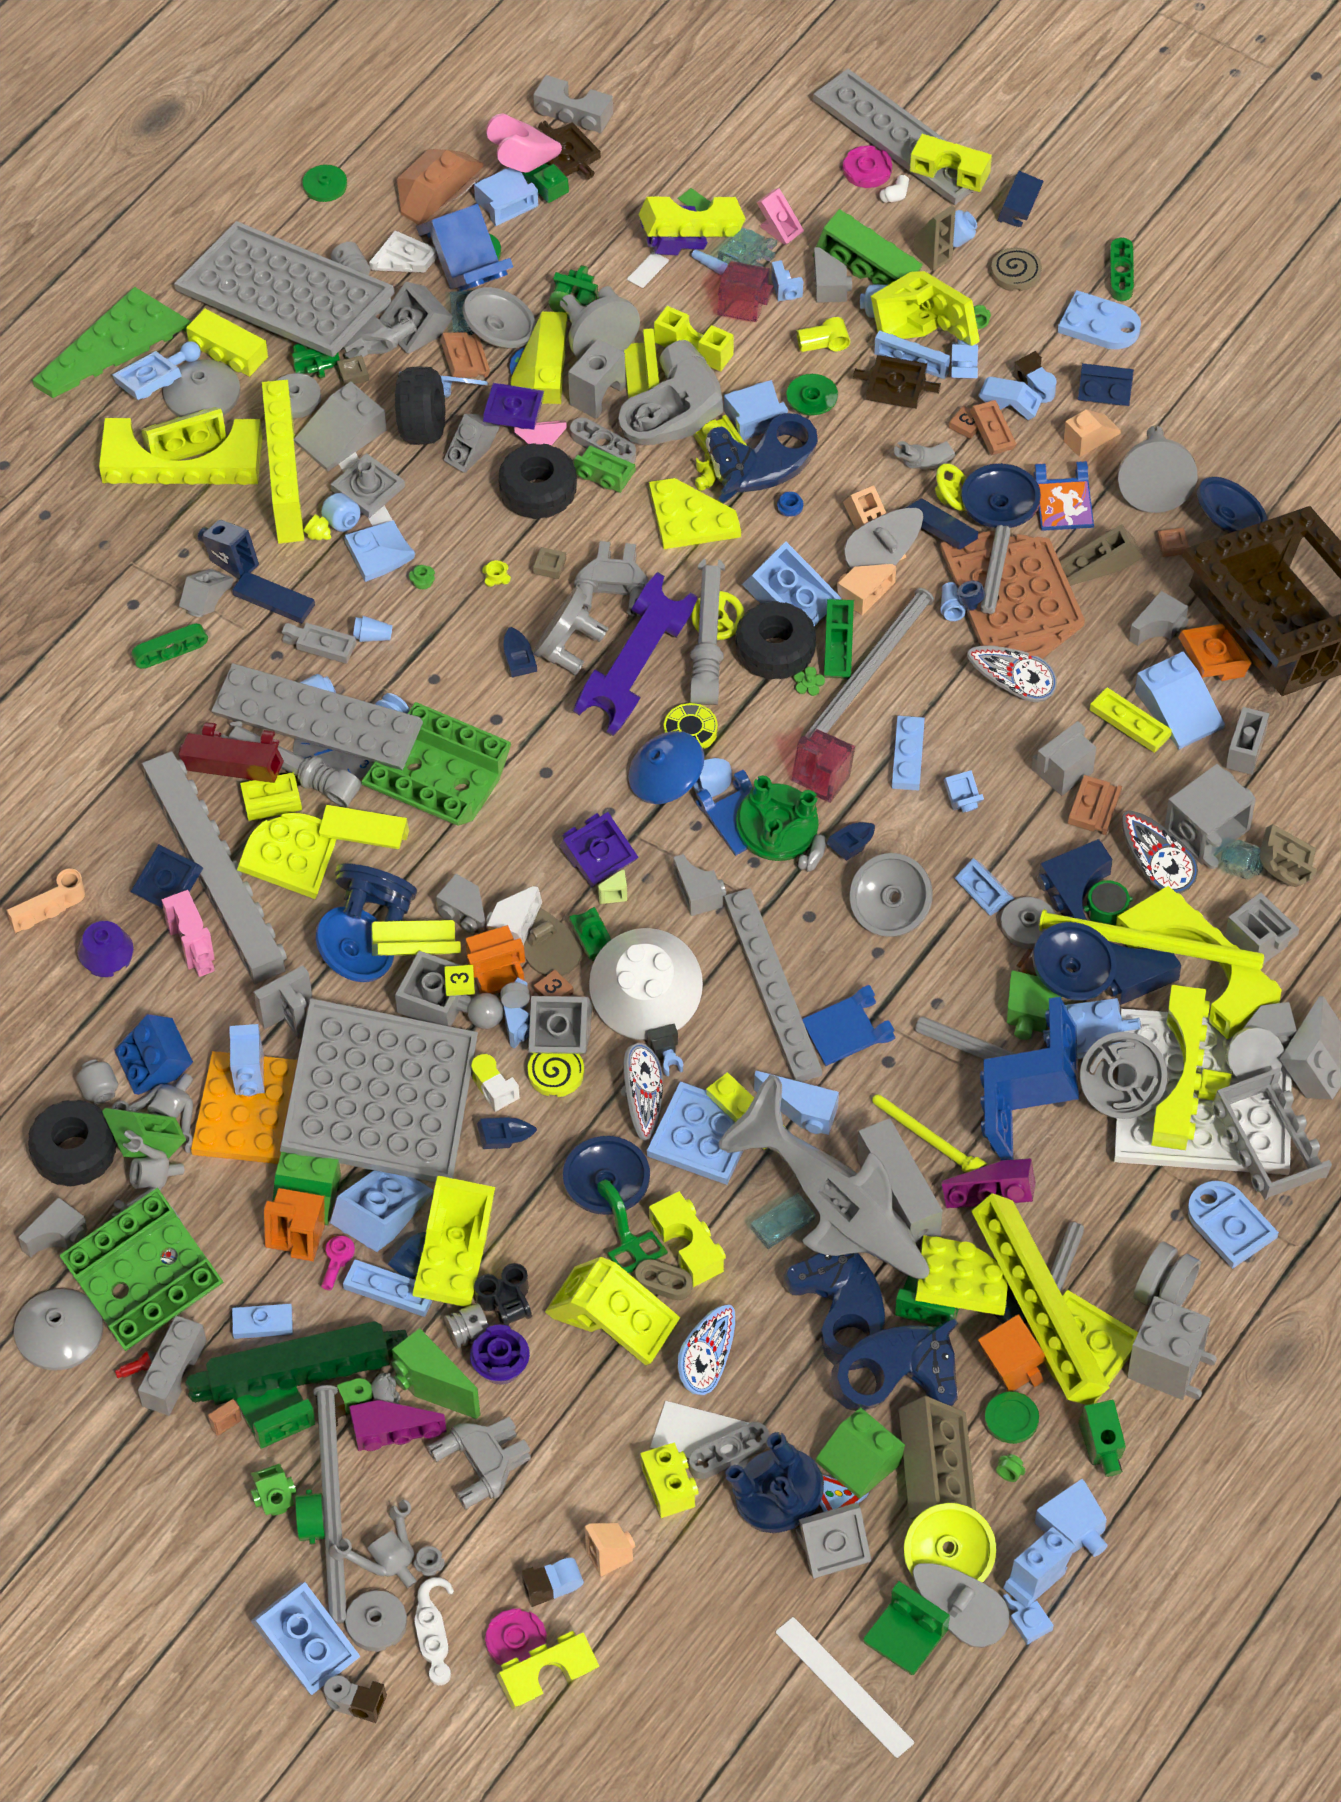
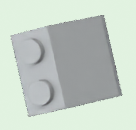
M405 282L380 318V321L384 326L391 328L409 317L417 331L399 341L398 344L406 353H412L439 338L453 316L425 286Z
M531 996L529 1053L586 1054L591 1034L592 1003L589 998Z

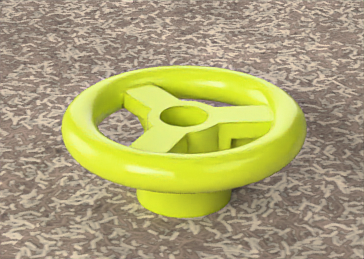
M945 463L937 469L936 480L938 485L935 488V492L943 504L949 503L956 510L966 511L962 504L960 483L963 486L967 478L960 469L952 464ZM946 471L951 472L953 474V477L950 481L944 479V473Z
M720 591L718 616L722 618L718 619L717 640H724L734 636L740 619L745 615L741 602L734 595L724 591ZM701 597L696 601L691 613L692 623L698 632ZM726 601L730 602L736 609L737 618L735 623L729 619L724 610Z

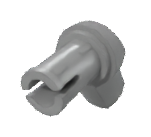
M901 441L897 444L902 448L897 446L894 448V454L902 458L904 463L913 469H937L940 465L947 463L955 457V452L947 441L932 448L916 444L909 445L905 441Z

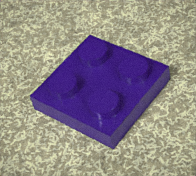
M493 383L484 411L483 422L535 430L544 391Z

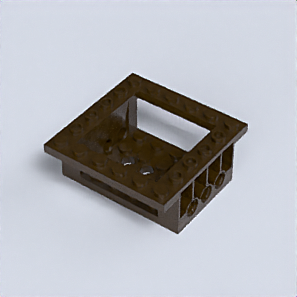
M1311 506L1185 548L1182 554L1184 560L1194 570L1189 587L1219 623L1225 626V630L1229 631L1246 655L1281 696L1341 675V614L1332 617L1290 568L1301 539L1305 538L1341 579V540Z

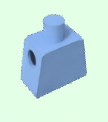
M1083 1479L1036 1510L1035 1524L1045 1533L1054 1527L1076 1546L1073 1553L1085 1546L1096 1557L1108 1546L1100 1536L1105 1531L1106 1517Z

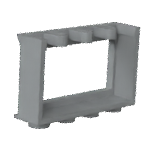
M1280 1068L1217 1090L1212 1104L1215 1116L1221 1119L1226 1127L1225 1132L1228 1140L1234 1143L1238 1150L1240 1163L1244 1168L1247 1167L1251 1174L1254 1189L1261 1193L1264 1200L1314 1180L1327 1178L1332 1166L1330 1160L1320 1162L1317 1156L1320 1150L1318 1140L1313 1139L1309 1141L1304 1132L1307 1125L1305 1116L1303 1114L1296 1116L1291 1108L1294 1101L1292 1092L1290 1090L1283 1092L1278 1084L1282 1074ZM1265 1091L1269 1095L1308 1168L1272 1183L1230 1106L1232 1103Z

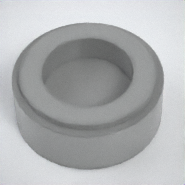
M509 983L500 992L501 1002L508 1008L523 1007L530 1000L529 989L522 983Z

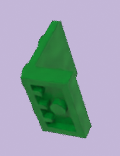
M907 1276L904 1288L899 1289L896 1298V1316L935 1327L957 1318L960 1308L915 1301L918 1279Z
M296 1386L289 1390H282L280 1388L267 1390L264 1395L259 1397H253L249 1394L237 1398V1404L260 1449L315 1425L313 1407L309 1399L303 1400Z
M898 1581L892 1589L891 1603L866 1634L863 1642L910 1675H914L948 1631L950 1614Z

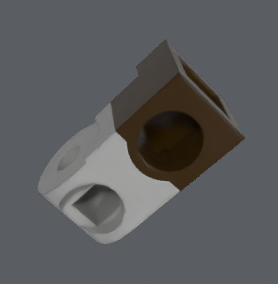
M333 1676L324 1685L327 1704L331 1709L373 1723L377 1722L387 1697L384 1684L372 1681L370 1688L351 1684L343 1676Z

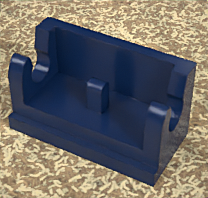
M1018 171L997 221L1022 227L1023 222L1016 220L1014 216L1023 220L1028 219L1044 181Z

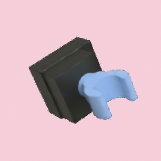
M675 1023L647 1031L649 1048L653 1050L658 1060L664 1059L663 1070L665 1075L669 1076L670 1065L678 1066L679 1071L683 1072V1061L675 1054V1047L678 1045V1031Z

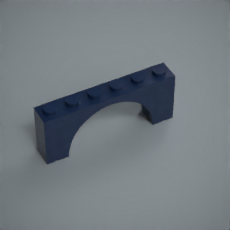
M1097 839L1040 863V872L1037 880L1040 888L1043 891H1047L1051 897V903L1056 912L1060 911L1062 916L1087 920L1083 911V900L1096 883L1111 875L1113 859L1100 839ZM1108 941L1116 956L1117 970L1107 992L1111 997L1118 998L1119 1005L1179 980L1181 963L1174 953L1154 949L1127 948Z

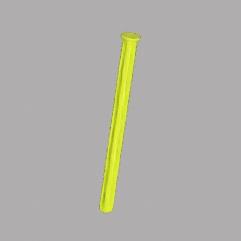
M1043 909L1039 923V931L1042 932L1044 929L1059 923L1076 922L1092 927L1111 942L1254 969H1262L1264 964V955L1262 953L1047 913L1046 909Z

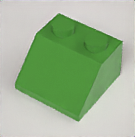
M859 1408L839 1425L817 1456L815 1462L860 1499L900 1466L905 1444L865 1410Z

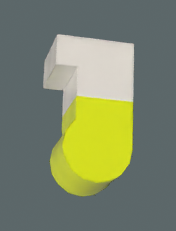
M481 1054L473 1059L474 1083L495 1112L520 1098L519 1085L513 1077L507 1081L497 1070L496 1061L492 1056Z

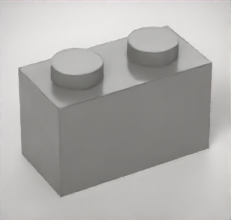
M1246 707L1242 708L1229 748L1226 768L1253 775L1266 735L1269 713Z

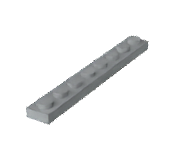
M751 888L724 895V903L793 1080L802 1082L822 1076V1068Z

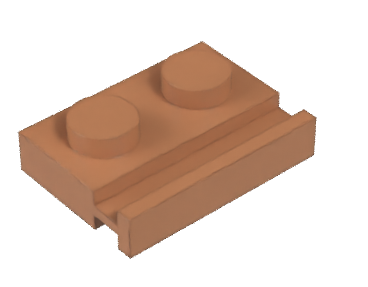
M442 333L440 340L452 377L465 378L477 377V375L488 377L490 368L480 338L475 333L473 335H467V333Z
M1084 775L1068 819V824L1093 832L1098 830L1103 835H1106L1122 791V786H1112L1110 782Z

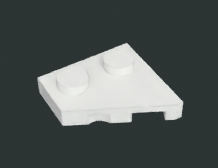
M394 231L369 264L370 269L376 271L426 272L438 257L436 248L398 231Z

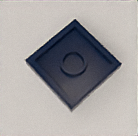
M158 844L133 886L131 893L163 909L162 899L186 890L190 892L203 867Z

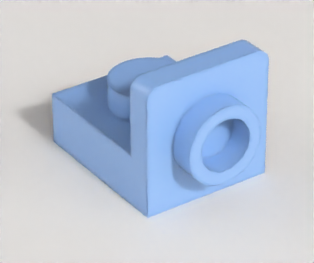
M782 260L772 262L771 280L777 300H793L803 297L802 277L791 279L789 270L784 269Z

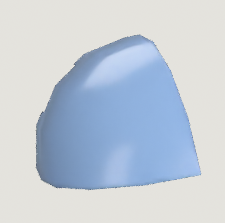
M719 758L704 760L702 773L693 786L695 793L697 794L704 789L708 790L711 797L723 793L730 786L733 777L729 762Z

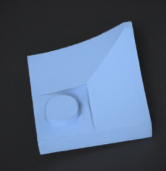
M394 520L345 535V543L365 582L383 576L415 558L414 550L405 541Z

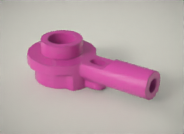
M346 1236L333 1237L326 1245V1254L330 1263L321 1285L325 1290L330 1291L333 1289L340 1267L346 1266V1263L355 1254L354 1243Z

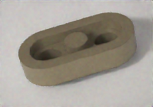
M645 1260L637 1266L635 1271L636 1280L651 1293L672 1300H683L692 1292V1277L683 1269L656 1260ZM648 1276L655 1277V1279L652 1281H649L645 1278ZM675 1285H681L683 1288L676 1290L673 1287Z

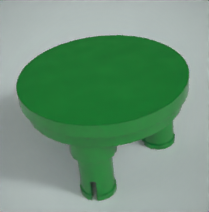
M758 776V780H754V787L742 800L737 811L736 829L740 840L752 853L771 861H787L802 855L812 846L813 838L818 832L819 820L816 807L818 798H816V793L812 790L801 792L785 784H772L767 776Z

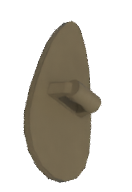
M540 907L524 943L525 959L530 967L539 974L547 976L556 970L563 976L578 966L582 958L581 944L578 938L563 923Z

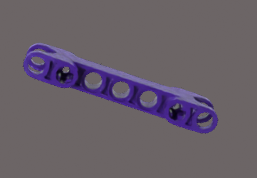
M659 572L646 584L631 608L633 612L642 618L608 674L605 676L594 669L573 708V712L579 716L592 706L604 709L609 716L606 732L612 736L624 725L641 698L631 692L630 688L662 635L666 631L677 638L690 617L698 598L692 592L680 601H673L667 598L662 591L665 576Z

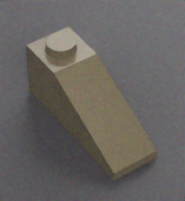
M953 205L934 216L914 237V255L932 271L948 263L953 257L956 209Z
M1121 524L1061 560L1060 564L1071 586L1122 571L1142 559L1143 555L1135 538Z

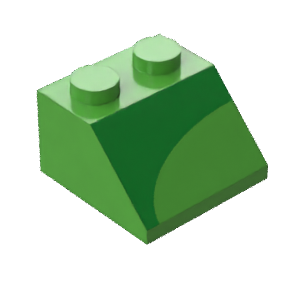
M281 1152L275 1173L272 1202L275 1200L278 1188L324 1196L325 1225L328 1226L341 1179L339 1159Z

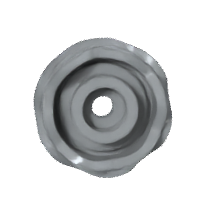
M390 1373L379 1374L372 1383L375 1401L382 1400L399 1404L400 1394L395 1390V1379L390 1377Z

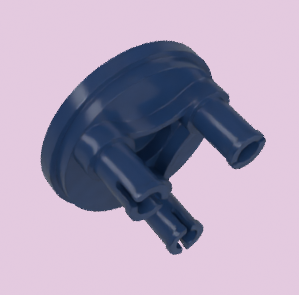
M343 863L339 864L335 871L336 883L346 890L344 896L346 901L344 906L346 908L343 913L352 918L360 919L365 903H373L388 908L385 922L402 921L404 914L408 913L411 901L415 899L417 894L416 887L408 881L376 868Z
M775 1432L767 1439V1445L771 1450L765 1451L753 1458L744 1469L740 1465H732L725 1473L726 1479L732 1485L736 1506L743 1519L754 1529L766 1533L785 1532L799 1526V1519L809 1517L815 1512L821 1502L824 1491L823 1475L815 1461L807 1454L796 1450L794 1445L789 1444L783 1433L780 1435L779 1432Z

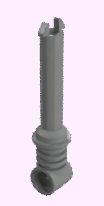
M703 559L698 565V569L702 570L698 645L690 653V658L693 660L691 703L718 705L719 665L724 658V654L717 646L720 575L721 570H725V565L719 559L718 566L706 565V559Z
M240 721L230 723L234 729L229 737L224 734L222 735V738L260 743L261 740L260 736L242 728L243 724ZM278 746V750L284 760L282 769L290 773L294 772L298 776V780L303 788H313L320 791L341 807L347 808L362 786V782L356 776L346 770L340 769L337 771L325 765L319 757L305 759Z

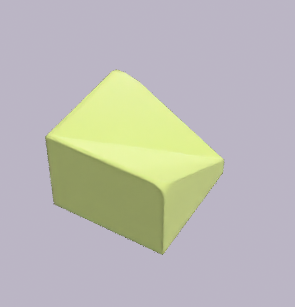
M625 870L619 871L598 885L600 904L627 901Z

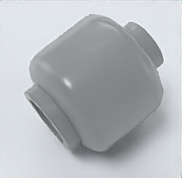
M96 1059L84 1063L82 1070L76 1077L83 1097L95 1104L111 1100L115 1096V1091L119 1085L109 1063L98 1062Z

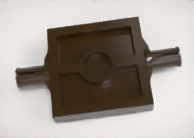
M547 121L540 122L538 129L548 137L559 142L562 146L560 154L545 164L549 166L555 164L566 177L580 171L587 180L590 177L593 178L595 172L588 165L601 158V151L573 122L553 129Z
M877 355L875 364L870 371L855 368L853 373V379L868 381L866 400L917 409L920 396L924 391L939 394L941 383L926 381L928 363Z

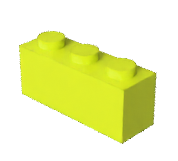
M204 309L186 327L188 342H195L199 345L202 352L210 355L214 360L221 361L230 366L234 371L241 372L249 377L268 358L266 340L207 309Z

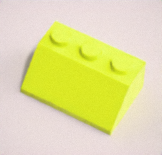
M218 407L204 409L141 429L146 451L167 460L179 461L215 450L226 440L223 413Z

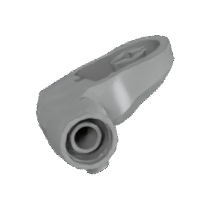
M679 340L668 345L662 351L660 364L667 378L666 381L658 384L651 390L629 398L621 406L618 417L625 437L631 442L641 445H656L683 439L695 434L705 424L724 411L721 388L717 377L706 363L704 357L689 341Z

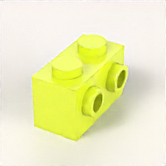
M675 1442L640 1453L641 1468L660 1518L694 1508L695 1495L699 1494L694 1477L688 1478L685 1470L689 1468L686 1456L683 1451L678 1452Z

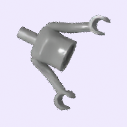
M183 1074L175 1086L168 1084L156 1086L147 1096L130 1106L125 1101H118L113 1105L112 1109L135 1112L148 1106L147 1109L150 1114L175 1118L183 1111L181 1130L186 1138L184 1143H187L185 1151L186 1153L192 1152L193 1139L190 1134L193 1100L185 1092L193 1081L190 1075Z
M131 1130L125 1131L124 1135L132 1140L127 1144L124 1143L123 1146L131 1152L140 1151L148 1157L136 1158L132 1161L130 1182L134 1188H150L128 1204L121 1200H116L114 1206L121 1210L118 1213H113L112 1216L114 1217L157 1187L161 1190L165 1186L168 1176L183 1175L185 1171L184 1165L181 1163L169 1165V1159L165 1152L145 1145L143 1139Z
M407 1500L400 1501L399 1508L403 1513L398 1511L396 1506H392L389 1511L390 1518L396 1521L398 1537L392 1530L367 1548L377 1564L351 1551V1542L347 1538H342L339 1542L343 1551L339 1550L335 1544L331 1546L330 1556L335 1560L346 1558L378 1576L390 1577L397 1574L406 1588H410L417 1582L407 1568L414 1557V1550L408 1540L404 1520L411 1511L410 1503Z

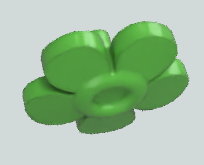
M807 667L805 674L801 671L794 675V680L798 683L796 691L799 694H805L807 689L810 696L819 694V687L824 685L825 678L823 675H816L817 671L814 667Z

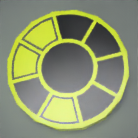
M687 703L673 708L667 714L664 721V733L670 731L686 732L695 737L702 748L706 749L716 739L718 723L716 716L707 707L701 704Z

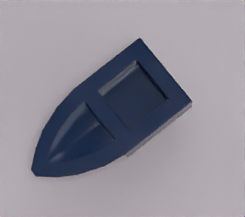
M509 627L505 634L503 645L511 678L538 672L537 663L527 638L517 629Z
M867 822L850 824L832 834L826 844L847 861L864 850L866 844L874 835L875 825Z
M509 1117L481 1118L477 1123L483 1149L510 1148L513 1143L522 1142L530 1138L537 1131V1128L530 1123Z
M426 1232L411 1236L393 1256L388 1265L402 1276L414 1279L417 1276Z

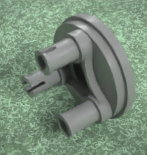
M611 286L603 287L598 293L599 299L586 307L581 306L575 297L570 294L562 298L568 305L560 301L561 308L570 316V321L572 322L569 342L571 350L578 360L597 339L624 352L638 332L640 316L637 309L630 301L618 297Z
M1151 426L1146 433L1148 440L1135 445L1122 459L1118 470V483L1122 495L1132 506L1145 512L1160 513L1177 508L1191 496L1196 487L1198 472L1193 456L1184 446L1166 439L1163 436L1164 433L1161 427L1157 426V431H1155L1154 426Z
M577 586L562 603L533 651V654L538 658L542 656L553 664L556 662L572 672L573 675L579 672L584 661L565 649L564 644L575 630H579L593 641L597 640L600 642L609 629L590 617L589 612L582 608L587 596Z

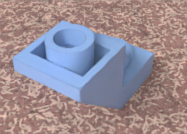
M959 339L957 342H952L951 377L977 378L978 343L970 346Z
M990 376L985 379L979 393V397L984 402L996 400L1000 410L1011 405L1027 420L1036 416L1042 398L1024 382Z
M520 978L516 979L515 982L525 984L528 987L527 982ZM503 1005L509 1042L513 1048H516L521 1041H525L529 1037L530 1013L523 1010L526 1005L520 1008H508Z

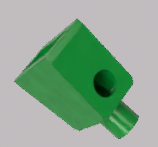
M1114 1399L1084 1406L1078 1424L1091 1464H1102L1106 1477L1122 1473L1123 1470L1119 1459L1122 1458L1126 1445Z

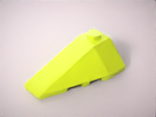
M541 312L511 377V386L544 391L542 404H561L567 329L566 312Z

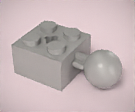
M422 951L417 953L395 994L397 1013L416 1020L449 1027L452 1026L459 1011L468 1013L472 1024L481 1029H490L500 1023L504 1014V1008L497 996L491 993H481L475 997L468 995L446 996L445 967L461 965Z

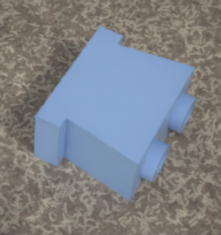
M510 167L474 184L475 201L490 213V219L495 226L538 206V191L533 183L527 184L521 171Z
M772 380L757 383L754 386L724 395V412L736 426V430L743 440L766 433L773 418L788 413L785 403L778 402Z
M259 1025L230 1026V1067L236 1095L253 1096L265 1093L264 1053Z
M1052 1527L1014 1560L1010 1578L1006 1581L1003 1589L1027 1608L1065 1575L1066 1565L1076 1546Z

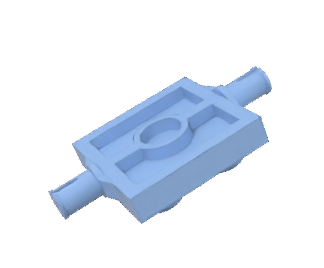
M1118 998L1065 1005L1077 1027L1078 1059L1084 1058L1089 1048L1106 1035L1116 1032L1141 1030L1139 1017L1127 1020L1122 1019ZM1043 1030L1045 1042L1046 1036L1050 1035V1030Z

